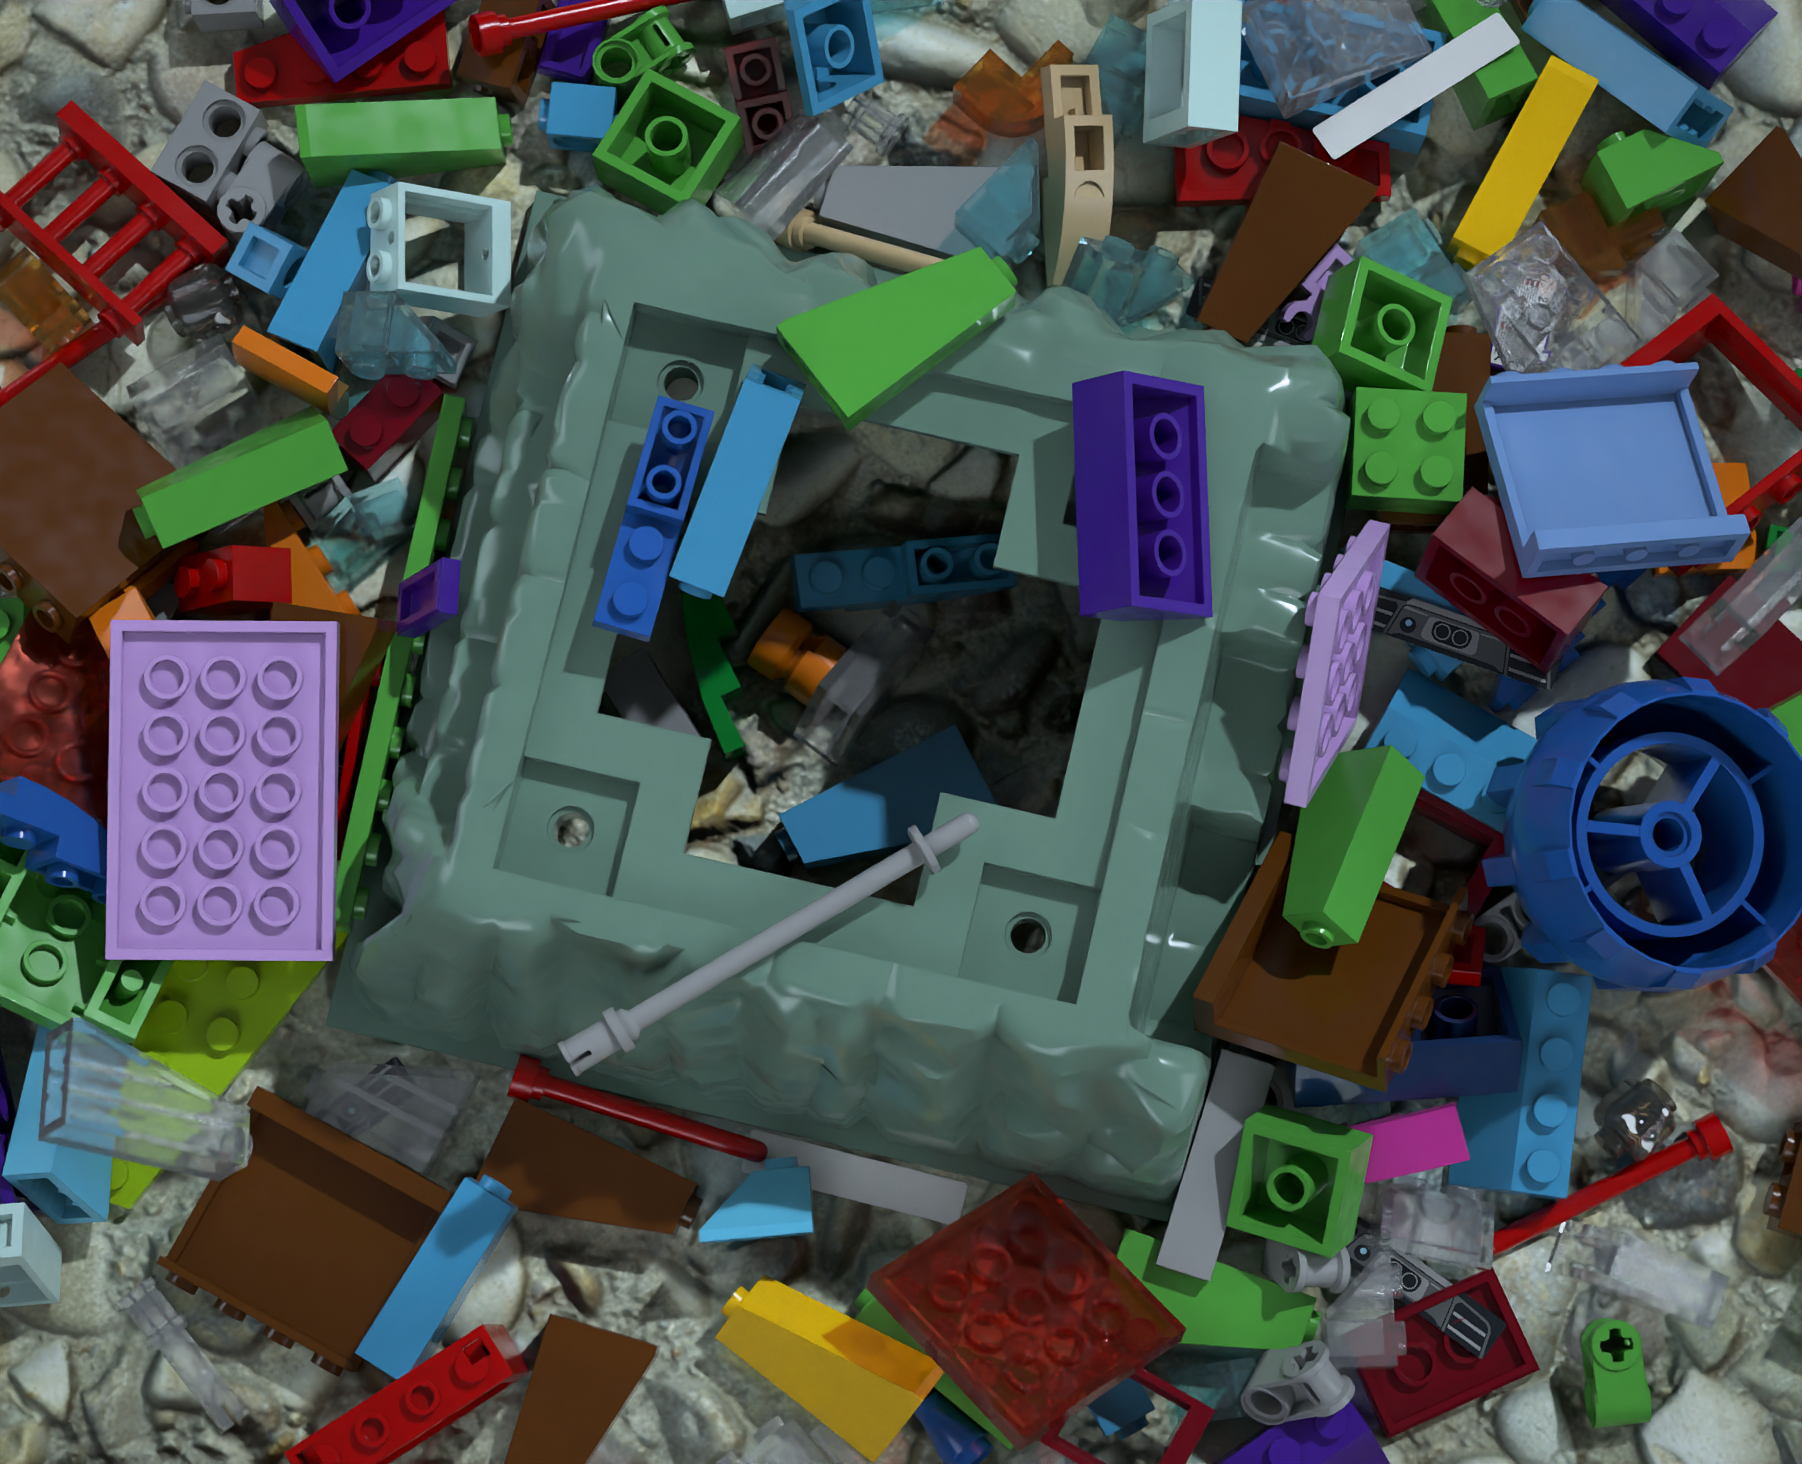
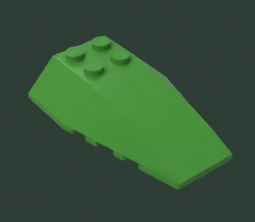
M109 707L79 737L65 756L42 776L38 783L71 801L93 817L106 830L108 822ZM0 836V1006L68 1039L133 1043L174 960H105L106 904L93 900L92 893L77 887L62 888L47 883L45 875L24 868L28 849L7 846L1 842Z

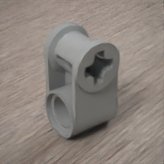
M265 141L260 142L254 147L246 158L241 171L220 198L217 205V215L224 227L226 237L232 245L237 247L249 222H253L271 231L275 230L284 215L295 205L307 187L310 176L305 166ZM253 213L255 218L252 221L247 220ZM241 216L243 219L237 224L235 219Z
M1266 1238L1260 1271L1267 1277L1272 1278L1288 1293H1297L1303 1287H1322L1330 1293H1341L1348 1286L1351 1264L1346 1247L1332 1258H1328Z
M1312 1340L1298 1346L1265 1351L1260 1357L1241 1395V1405L1250 1417L1267 1425H1279L1284 1422L1310 1417H1327L1340 1411L1350 1402L1354 1396L1355 1385L1348 1376L1340 1375L1329 1360L1330 1352L1327 1346L1320 1340Z

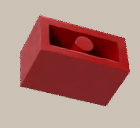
M230 545L178 558V569L174 576V589L179 597V613L240 615L272 608L273 602L292 603L291 548Z

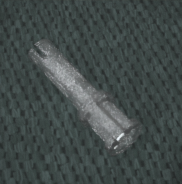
M153 1275L126 1294L114 1306L119 1312L126 1311L146 1337L143 1344L148 1350L151 1349L153 1353L160 1350L219 1428L218 1431L222 1435L233 1427L234 1423L222 1409L221 1405L227 1407L237 1422L242 1420L251 1411L243 1405L203 1353L199 1345L187 1332L186 1328L190 1325L187 1322L189 1318L184 1312L177 1313L157 1287L160 1280L156 1275Z

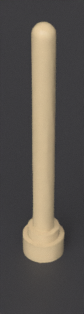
M787 206L782 209L774 222L773 233L777 244L797 252L807 251L815 246H819L839 253H852L861 259L909 273L944 260L824 226L813 211L797 206Z

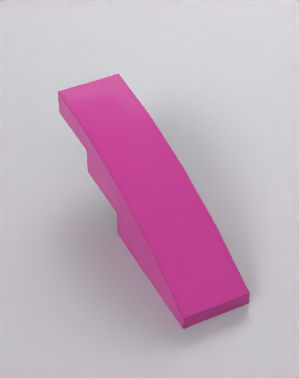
M1455 1102L1401 1115V1112L1350 1125L1347 1122L1339 1124L1374 1135L1364 1184L1470 1160V1154Z

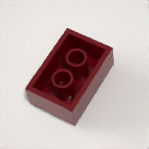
M1471 487L1432 534L1414 575L1546 675L1586 627L1608 588L1600 581L1596 572L1522 578L1501 501L1492 495H1483L1473 487Z

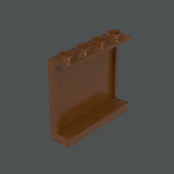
M61 362L0 407V588L7 594L16 595L33 611L36 620L45 630L51 633L56 632L65 642L70 644L75 640L79 623L181 542L163 549L155 535L145 539L132 508L142 505L136 492L137 489L177 469ZM209 530L190 538L198 542L208 534Z
M1279 831L1192 996L1194 1030L1386 1093L1394 1074H1403L1409 1064L1413 1049L1411 1039L1415 1030L1424 1031L1430 1020L1434 1000L1431 997L1436 987L1444 988L1448 983L1454 964L1452 953L1456 945L1464 946L1469 939L1474 923V914L1467 912L1468 888L1460 886L1450 905L1382 884L1358 943L1331 946L1327 949L1317 948L1305 942L1301 938L1300 932L1282 916L1296 835Z
M257 1086L247 1103V1106L251 1108L187 1222L168 1255L160 1256L156 1263L169 1270L165 1280L192 1295H195L200 1287L216 1296L218 1299L214 1307L224 1314L240 1322H243L248 1314L264 1323L266 1326L262 1334L272 1341L288 1349H292L294 1343L298 1342L314 1351L315 1353L310 1361L320 1368L339 1377L344 1369L349 1372H359L365 1359L357 1355L355 1351L454 1193L275 1093Z

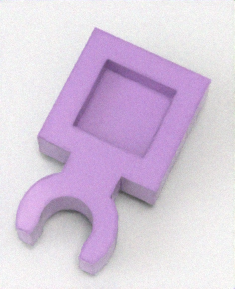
M1334 243L1297 285L1306 293L1301 301L1289 302L1279 312L1278 319L1282 323H1288L1300 311L1306 315L1307 325L1298 335L1301 341H1310L1314 338L1328 276L1354 260L1337 243Z

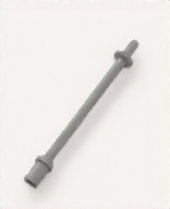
M962 813L925 836H922L916 825L909 827L908 835L912 843L630 1010L620 1008L615 1011L611 1006L603 1011V1019L564 1042L557 1043L567 1063L569 1062L570 1068L578 1077L583 1071L621 1049L627 1053L636 1048L634 1041L638 1040L640 1031L915 868L925 864L932 873L940 872L941 868L936 856L973 835L979 828L978 817L973 813Z

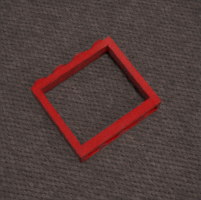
M1714 293L1620 364L1624 367L1646 366L1666 360L1673 361L1675 364L1684 363L1711 342L1802 432V379ZM1802 449L1727 506V514H1745L1751 531L1762 519V512L1772 504L1777 502L1779 505H1783L1790 501L1802 488ZM1708 564L1670 566L1668 568L1679 578L1693 566L1699 570Z
M482 1324L284 1452L290 1464H391L531 1373L532 1370L503 1324ZM484 1346H486V1348H487V1350L489 1351L490 1355H488V1354L486 1353Z

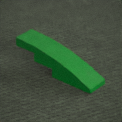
M685 534L679 536V548ZM680 589L688 649L702 700L727 762L747 753L743 740L725 706V703L743 695L741 686L721 647L739 638L737 628L721 596L713 593L711 599H703Z

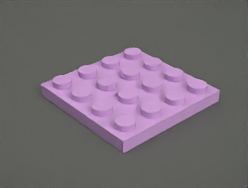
M1368 520L1358 537L1350 536L1345 555H1337L1332 573L1326 572L1324 574L1319 593L1313 591L1310 595L1305 613V625L1313 627L1310 645L1304 644L1302 646L1296 668V677L1304 679L1301 697H1294L1287 723V728L1295 731L1293 749L1286 748L1279 771V780L1287 782L1284 803L1303 808L1307 807L1356 726L1391 524Z

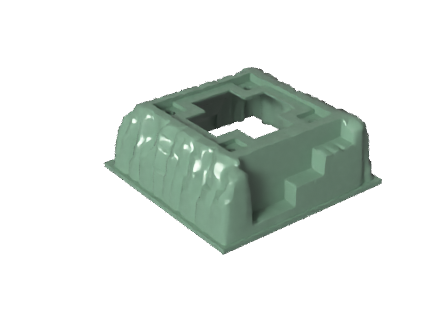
M597 185L571 191L567 197L537 190L511 289V307L506 309L452 522L448 548L444 554V558L461 560L458 615L429 631L424 655H419L414 672V675L418 676L412 708H405L401 727L406 728L402 756L399 760L392 759L387 779L393 781V795L389 808L379 812L374 832L383 834L381 852L376 867L367 865L363 886L371 888L365 920L355 919L352 934L348 933L325 1025L335 1029L515 1070L519 1056L523 1054L542 1060L540 1066L549 1068V1075L600 1091L1168 1223L1221 1049L1227 1050L1229 1043L1228 1041L1194 1030L1192 996L1273 843L1286 782L1279 780L1281 761L1286 748L1293 749L1295 731L1287 728L1288 716L1294 697H1301L1304 683V679L1296 677L1297 662L1302 646L1304 644L1310 645L1313 627L1305 625L1306 608L1311 593L1313 591L1319 593L1324 574L1326 572L1332 573L1346 513V509H1344L1346 457L1350 429L1348 413L1349 401L1353 393L1343 388L1342 378L1332 362L1317 345L1243 347L1225 330L1192 331L1187 328L1176 330L1172 327H1167L1156 331L1113 321L1106 311L1097 308L1091 297L1068 287L1053 285L1033 302L1027 301L1016 293L1015 307L864 419L863 422L1017 456L1018 462L993 568L1079 588L1072 383L1125 370L1204 386L1213 617L1205 619L1148 621L1101 619L1056 818L940 792L931 831L966 812L973 813L978 817L979 828L970 837L936 856L941 868L940 872L934 874L925 864L923 865L914 906L871 896L866 897L640 1031L638 1040L634 1041L636 1048L627 1053L621 1049L576 1077L557 1043L564 1042L603 1019L602 1012L611 1006L615 1011L620 1008L630 1010L835 889L686 854L685 849L712 740L598 713L618 633L593 627L592 624L658 395L672 399L667 394L669 385L678 378H689L697 383L698 389L693 397L681 402L715 411L690 499L698 501L752 363L807 384L799 407L835 415L777 341L776 326L787 318L905 274L870 266L865 260L852 253L841 252L836 254L832 252L820 255L803 250L802 252H797L784 246L776 245L769 234L744 218L717 217L708 207L693 198L682 200L663 215L655 217L637 207L615 199L612 194ZM781 453L758 509V515L766 516ZM578 818L588 823L589 833L581 845L566 847L559 843L558 831L565 821ZM1031 923L1040 928L1044 935V945L1041 949L1034 953H1023L1014 947L1011 941V932L1019 924Z

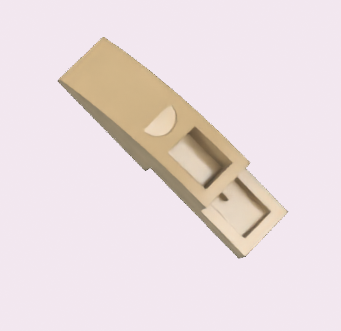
M1048 65L1040 68L1048 177L1039 180L1047 287L1053 285L1064 287L1100 285L1105 264L1113 205L1114 139L1112 115H1102L1098 65Z

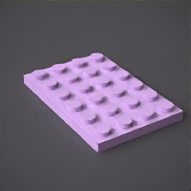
M111 620L105 960L336 961L339 622Z

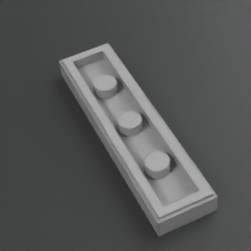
M1221 1049L1155 1265L1210 1282L1227 1227L1226 1221L1245 1120L1263 1108L1276 1067L1275 1065Z

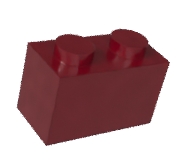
M403 356L333 428L332 433L340 451L377 483L439 419L444 392Z

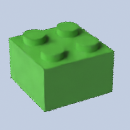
M647 68L592 154L598 181L661 215L680 201L693 198L705 206L744 145L741 117Z
M1361 255L1328 276L1312 345H1317L1332 362L1342 378L1343 388L1354 393L1356 387L1432 391L1453 298Z
M1356 387L1349 401L1348 416L1350 417V429L1347 442L1344 509L1449 515L1463 498L1467 394Z
M1266 1105L1245 1120L1226 1226L1332 1258L1354 1239L1374 1135L1275 1105Z

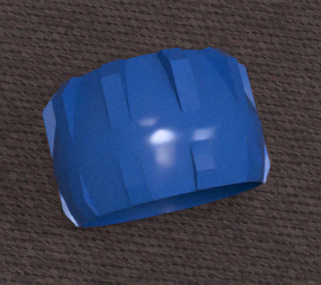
M1689 677L1621 683L1594 693L1587 698L1557 703L1536 716L1535 731L1537 742L1524 762L1495 767L1486 794L1496 804L1506 808L1503 826L1504 853L1481 860L1487 887L1512 885L1524 912L1531 920L1524 928L1521 946L1540 963L1572 962L1592 974L1597 989L1612 991L1668 993L1696 989L1732 974H1752L1774 958L1778 941L1791 929L1802 912V758L1787 738L1789 734L1786 726L1766 707L1753 709L1735 697L1718 692L1709 680ZM1633 751L1640 752L1664 768V771L1643 804L1604 809L1596 814L1592 820H1588L1595 791L1607 772L1623 757ZM1695 857V864L1692 870L1689 862ZM1592 862L1601 870L1613 874L1636 872L1658 922L1654 924L1644 921L1616 903L1601 884Z

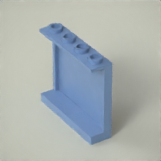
M1666 360L1652 365L1632 367L1610 364L1599 369L1572 370L1562 367L1548 372L1528 374L1506 371L1488 378L1474 405V409L1522 578L1733 561L1751 532L1745 514L1728 515L1688 389L1699 371L1697 362L1675 364L1673 361Z

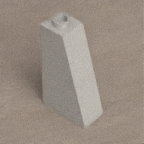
M835 165L830 181L820 180L812 210L820 212L819 220L822 225L944 260L981 246L990 259L999 256L1010 266L1035 186L1036 170L1027 167Z

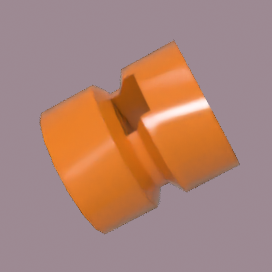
M787 606L763 633L749 655L747 664L771 682L779 678L785 681V692L806 707L811 708L833 682L846 662L850 650L826 633L817 637L813 635L812 623Z

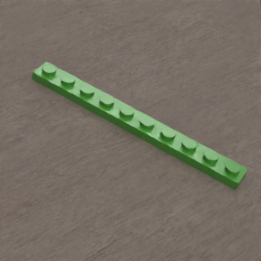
M444 394L403 581L434 563L437 550L447 551L452 520L445 519L444 516L448 499L457 501L459 498L464 469L457 468L456 462L460 448L469 450L475 424V418L467 416L466 398ZM396 609L394 621H397V609ZM395 630V634L387 649L337 873L336 931L352 934L355 919L365 920L371 888L363 886L367 865L376 867L378 864L383 834L374 833L379 812H383L384 809L390 806L394 787L393 781L386 779L391 759L399 760L401 758L406 737V728L398 727L402 706L412 708L418 682V676L410 674L414 654L424 655L429 631L417 638L397 636Z

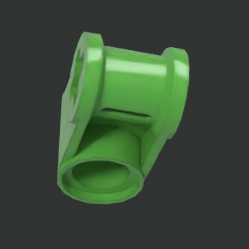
M655 7L640 16L630 26L596 47L592 61L595 86L616 87L619 101H624L629 98L647 68L664 77L668 76L687 64L695 55L696 49L691 42H684L669 21L671 13L667 7ZM613 62H622L631 68L630 72L620 78L610 77L603 70L608 64Z
M1599 1318L1591 1321L1584 1328L1580 1343L1585 1375V1405L1591 1427L1594 1429L1650 1422L1652 1414L1651 1397L1645 1377L1642 1342L1639 1333L1631 1324L1622 1320ZM1610 1334L1621 1338V1346L1613 1348L1612 1355L1611 1353L1601 1351L1600 1341L1608 1340Z

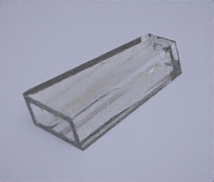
M73 1017L47 1033L38 1141L215 1181H221L247 1166V1161L252 1152L253 1140L249 1134L250 1113L84 1019Z

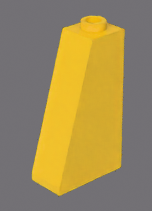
M1553 55L1550 56L1446 249L1447 252L1455 255L1454 261L1462 268L1476 274H1482L1485 271L1494 275L1599 82L1597 78Z
M764 1274L750 1291L740 1286L720 1311L728 1320L715 1336L717 1340L873 1463L947 1370V1367L939 1361Z

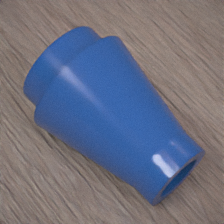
M939 1391L926 1398L914 1412L921 1421L943 1464H980L994 1449V1446L987 1439L989 1432L946 1400Z

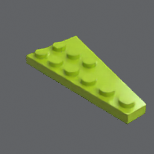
M336 931V952L344 947L349 933ZM173 961L132 1044L116 1086L109 1203L129 1210H133L175 1158L176 1152L196 1127H200L212 1112V1107L228 1087H231L284 1022L285 1016L304 992L309 990L320 977V972L329 961Z

